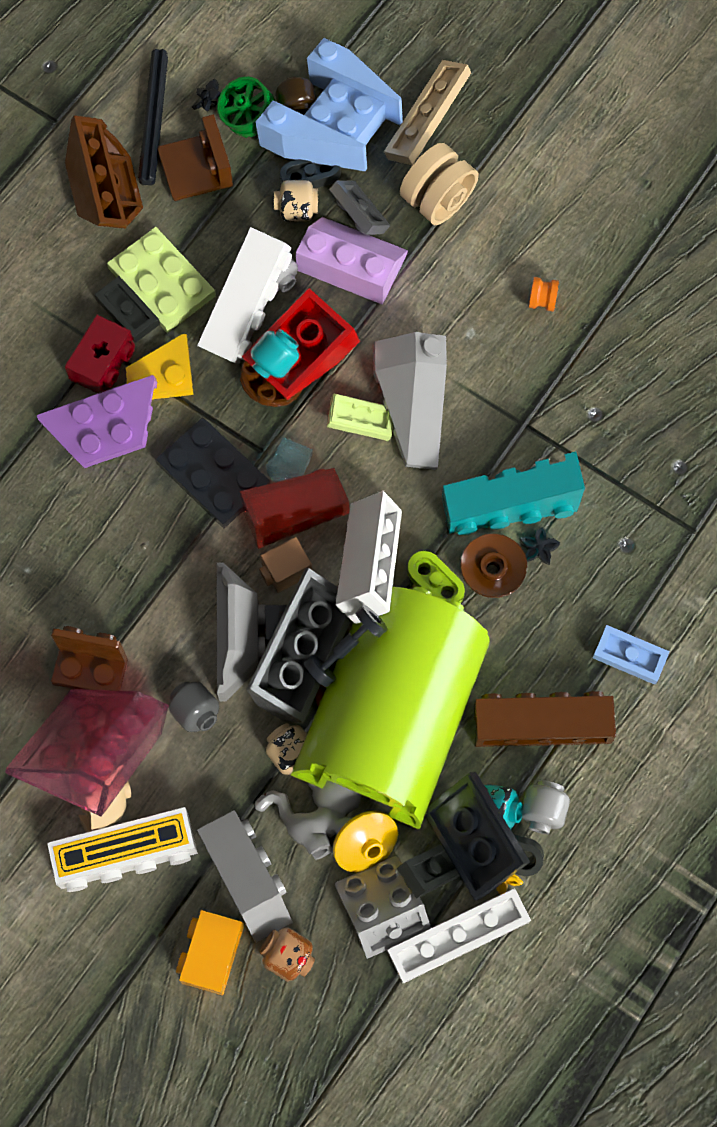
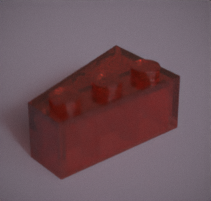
M335 468L319 469L311 474L240 491L244 516L258 549L349 514V500Z

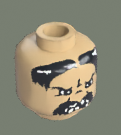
M285 180L281 184L280 191H274V210H280L281 218L284 221H309L313 214H318V188H313L312 183L307 180Z
M285 723L267 737L266 754L277 769L285 775L291 774L307 736L305 730L299 725L290 726L288 723Z

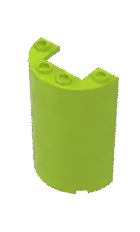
M416 586L413 590L392 587L390 611L379 616L388 630L381 637H377L367 630L358 639L359 643L343 659L338 658L333 670L336 680L329 687H326L290 775L322 789L327 780L390 806L388 815L391 818L420 829L490 642L488 631L473 617L464 612L463 605L456 601H444L432 596V593L423 587ZM353 622L349 633L354 634L363 624L361 622L358 624Z

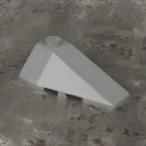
M413 332L373 343V374L376 383L380 384L384 395L383 404L386 411L389 410L395 428L393 433L405 467L432 470L438 468L447 368L446 336Z

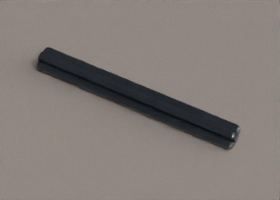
M154 49L151 52L138 173L141 185L152 186L156 182L158 147L160 143L168 64L167 51L164 49Z

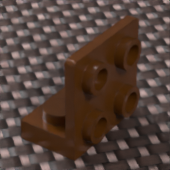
M214 114L202 117L204 130L199 131V136L158 147L160 160L174 201L233 186L231 167Z
M64 626L63 630L53 628L51 636L59 648V653L51 683L55 686L119 698L128 662L120 641H117L115 636L107 633H97L96 636L83 634L84 632L81 629L71 626Z

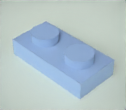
M606 625L593 659L656 685L670 651Z

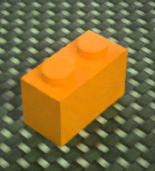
M201 910L199 918L193 917L187 933V938L192 939L188 953H181L176 973L181 974L179 981L185 985L224 995L244 929L243 923Z

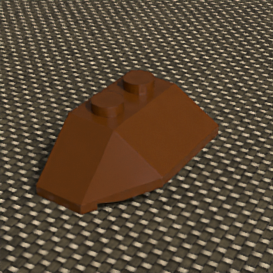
M74 115L70 124L65 166L77 215L97 226L126 229L143 209L131 157L118 139L106 129L107 125L102 119Z

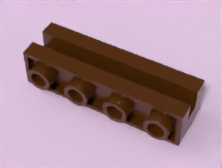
M600 691L586 692L582 697H570V693L555 692L551 693L549 697H536L534 693H519L515 695V698H502L501 694L491 693L482 695L481 699H476L474 704V720H476L475 747L612 744L616 737L614 697L604 696V693Z

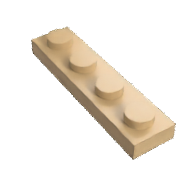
M447 60L441 61L384 150L388 160L409 165L415 163L470 76L471 71L468 64Z

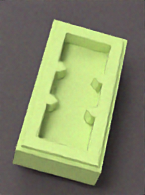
M333 394L331 397L327 427L386 441L391 439L393 422L389 410L386 411L384 405L339 394Z

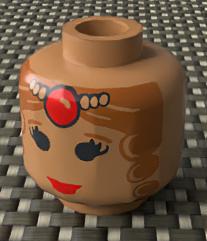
M284 927L279 931L272 930L260 950V954L263 956V966L285 981H292L299 974L305 977L315 962V958L311 956L313 949L311 941L289 927Z

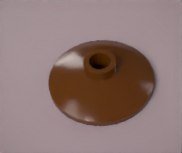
M485 534L479 536L467 545L462 554L460 566L464 581L469 588L484 597L500 598L510 595L521 586L527 573L525 553L517 542L505 535ZM495 565L498 567L499 572L491 574L487 571V567Z

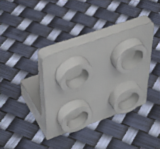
M398 856L391 857L367 870L355 873L335 883L336 890L354 925L367 959L431 929L421 898L416 899L397 870L402 864Z

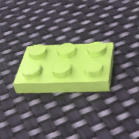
M157 227L153 228L107 263L108 269L115 277L120 276L159 318L160 326L167 333L216 297L214 288Z

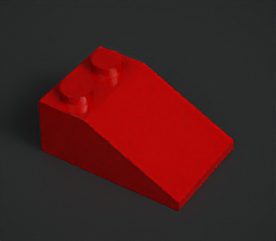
M309 288L267 330L277 332L278 329H281L290 335L299 344L297 348L299 359L283 378H275L270 375L268 379H264L287 400L336 366L360 342L355 329ZM259 339L242 356L251 367L255 364L251 357V349Z

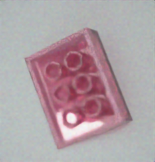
M71 689L6 767L5 773L102 817L162 735L169 705L139 691Z

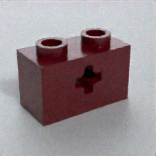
M96 315L65 365L69 380L97 394L105 392L108 387L112 388L118 379V370L124 361L128 362L134 353L135 345L131 331Z

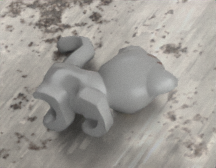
M327 780L323 789L308 783L309 787L313 790L312 797L318 809L311 813L294 814L287 794L271 790L261 795L255 802V809L263 812L273 803L278 805L279 816L287 828L288 835L298 844L303 845L315 860L321 859L333 851V843L330 837L337 835L344 824L352 819L345 816L359 807L362 794Z

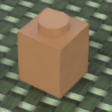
M296 537L261 555L263 567L259 568V572L266 585L270 586L273 584L277 593L298 583L305 568L312 570V564Z

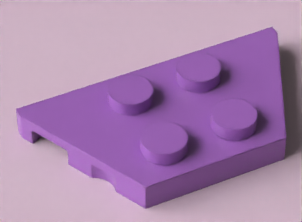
M151 375L38 414L37 418L84 468L146 447L148 437L147 425L151 420L153 410L151 406L154 388L157 389L158 382L155 376Z

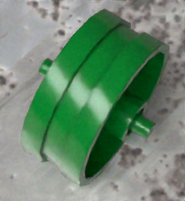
M249 76L239 77L231 81L222 90L218 99L217 111L220 119L236 135L245 138L258 135L256 120L269 104L275 101V98L258 79ZM254 89L263 90L253 97ZM264 100L263 107L256 106ZM238 113L231 123L230 115ZM246 117L248 123L240 125Z

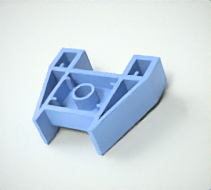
M323 38L307 57L310 82L324 89V91L305 115L272 101L256 120L259 145L288 159H302L312 163L329 166L338 165L341 168L366 171L365 145L386 119L398 125L403 123L401 97L349 49Z

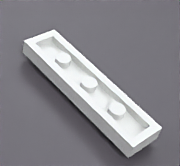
M514 888L388 949L387 952L402 984L529 923L531 919Z

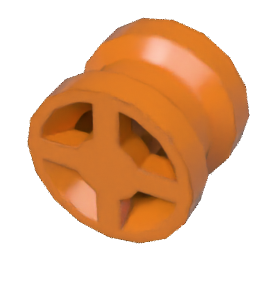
M534 277L529 308L535 309L539 306L545 307L547 311L554 312L559 281L544 282L541 278Z

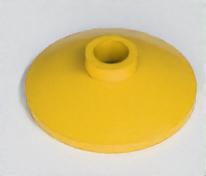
M367 811L350 819L339 830L334 840L333 855L338 865L349 872H362L384 861L390 855L397 842L398 829L395 821L382 811Z

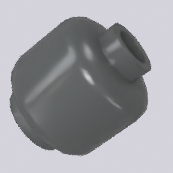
M181 683L170 694L169 713L187 732L206 731L216 723L219 702L202 683Z

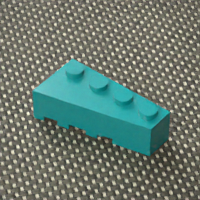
M577 452L564 454L566 461L550 464L549 459L535 462L536 466L523 472L515 467L506 469L498 473L495 479L489 480L488 476L483 475L444 485L442 502L449 534L458 532L459 535H469L476 532L479 528L490 527V529L497 530L505 528L514 522L522 521L524 524H532L540 521L543 517L555 516V518H566L573 515L574 512L578 511L585 490Z

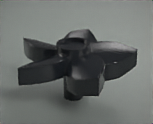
M215 78L205 88H197L196 93L200 99L191 106L194 110L202 107L208 112L211 105H217L221 92L219 91L218 81Z
M543 527L537 530L535 539L532 537H522L520 539L524 546L530 548L526 553L527 562L539 556L543 563L550 565V552L556 550L560 545V542L554 538L546 539V532Z

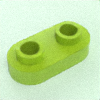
M420 551L410 558L408 562V576L416 586L429 590L432 596L444 601L453 600L461 604L465 593L463 582L435 554L429 551ZM421 567H427L430 570V573L427 575H421L418 572V569ZM443 590H450L453 592V596L445 598L441 592Z

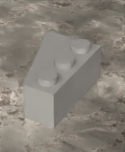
M233 810L197 830L255 943L268 937L272 930L278 931L293 923L281 897L287 893L278 874L270 876L266 867L272 864L263 847L260 846L257 849L254 847L251 840L256 838V835L248 819L240 821L237 813Z

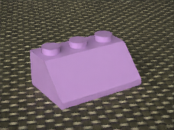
M321 217L308 227L296 251V263L299 272L383 305L408 250Z

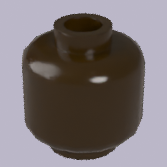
M303 77L287 78L281 82L275 92L277 103L303 115L317 100L313 84Z

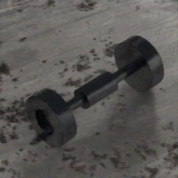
M362 605L355 612L363 625L354 634L349 633L332 649L334 653L325 662L315 655H311L304 662L308 672L323 686L329 687L336 680L334 673L329 667L338 658L343 659L359 643L358 639L367 630L377 637H381L388 630L382 619L368 606Z

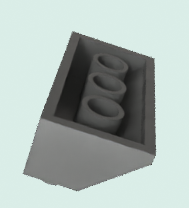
M305 568L247 687V691L256 705L282 721L304 722L321 685L308 672L304 662L311 655H315L325 662L334 653L332 649L343 639L351 622V619L336 606L338 587L310 568Z

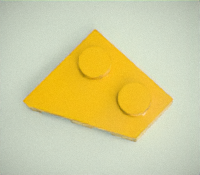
M187 334L176 337L126 367L127 384L154 375L158 383L157 389L154 388L152 400L194 395Z

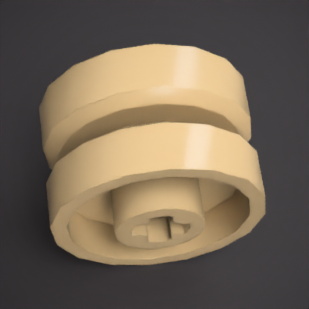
M438 143L421 155L410 168L401 184L400 196L414 208L420 207V213L433 225H439L454 215L467 201L476 186L479 173L465 160L458 161V155L448 145Z

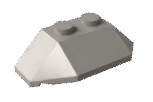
M223 562L217 563V695L220 702L227 701L255 673L260 657L263 656L266 650L265 637H259V625H265V604L259 605L257 593Z

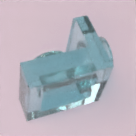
M282 438L273 459H269L266 464L267 475L279 485L288 486L290 484L298 487L313 455V449Z

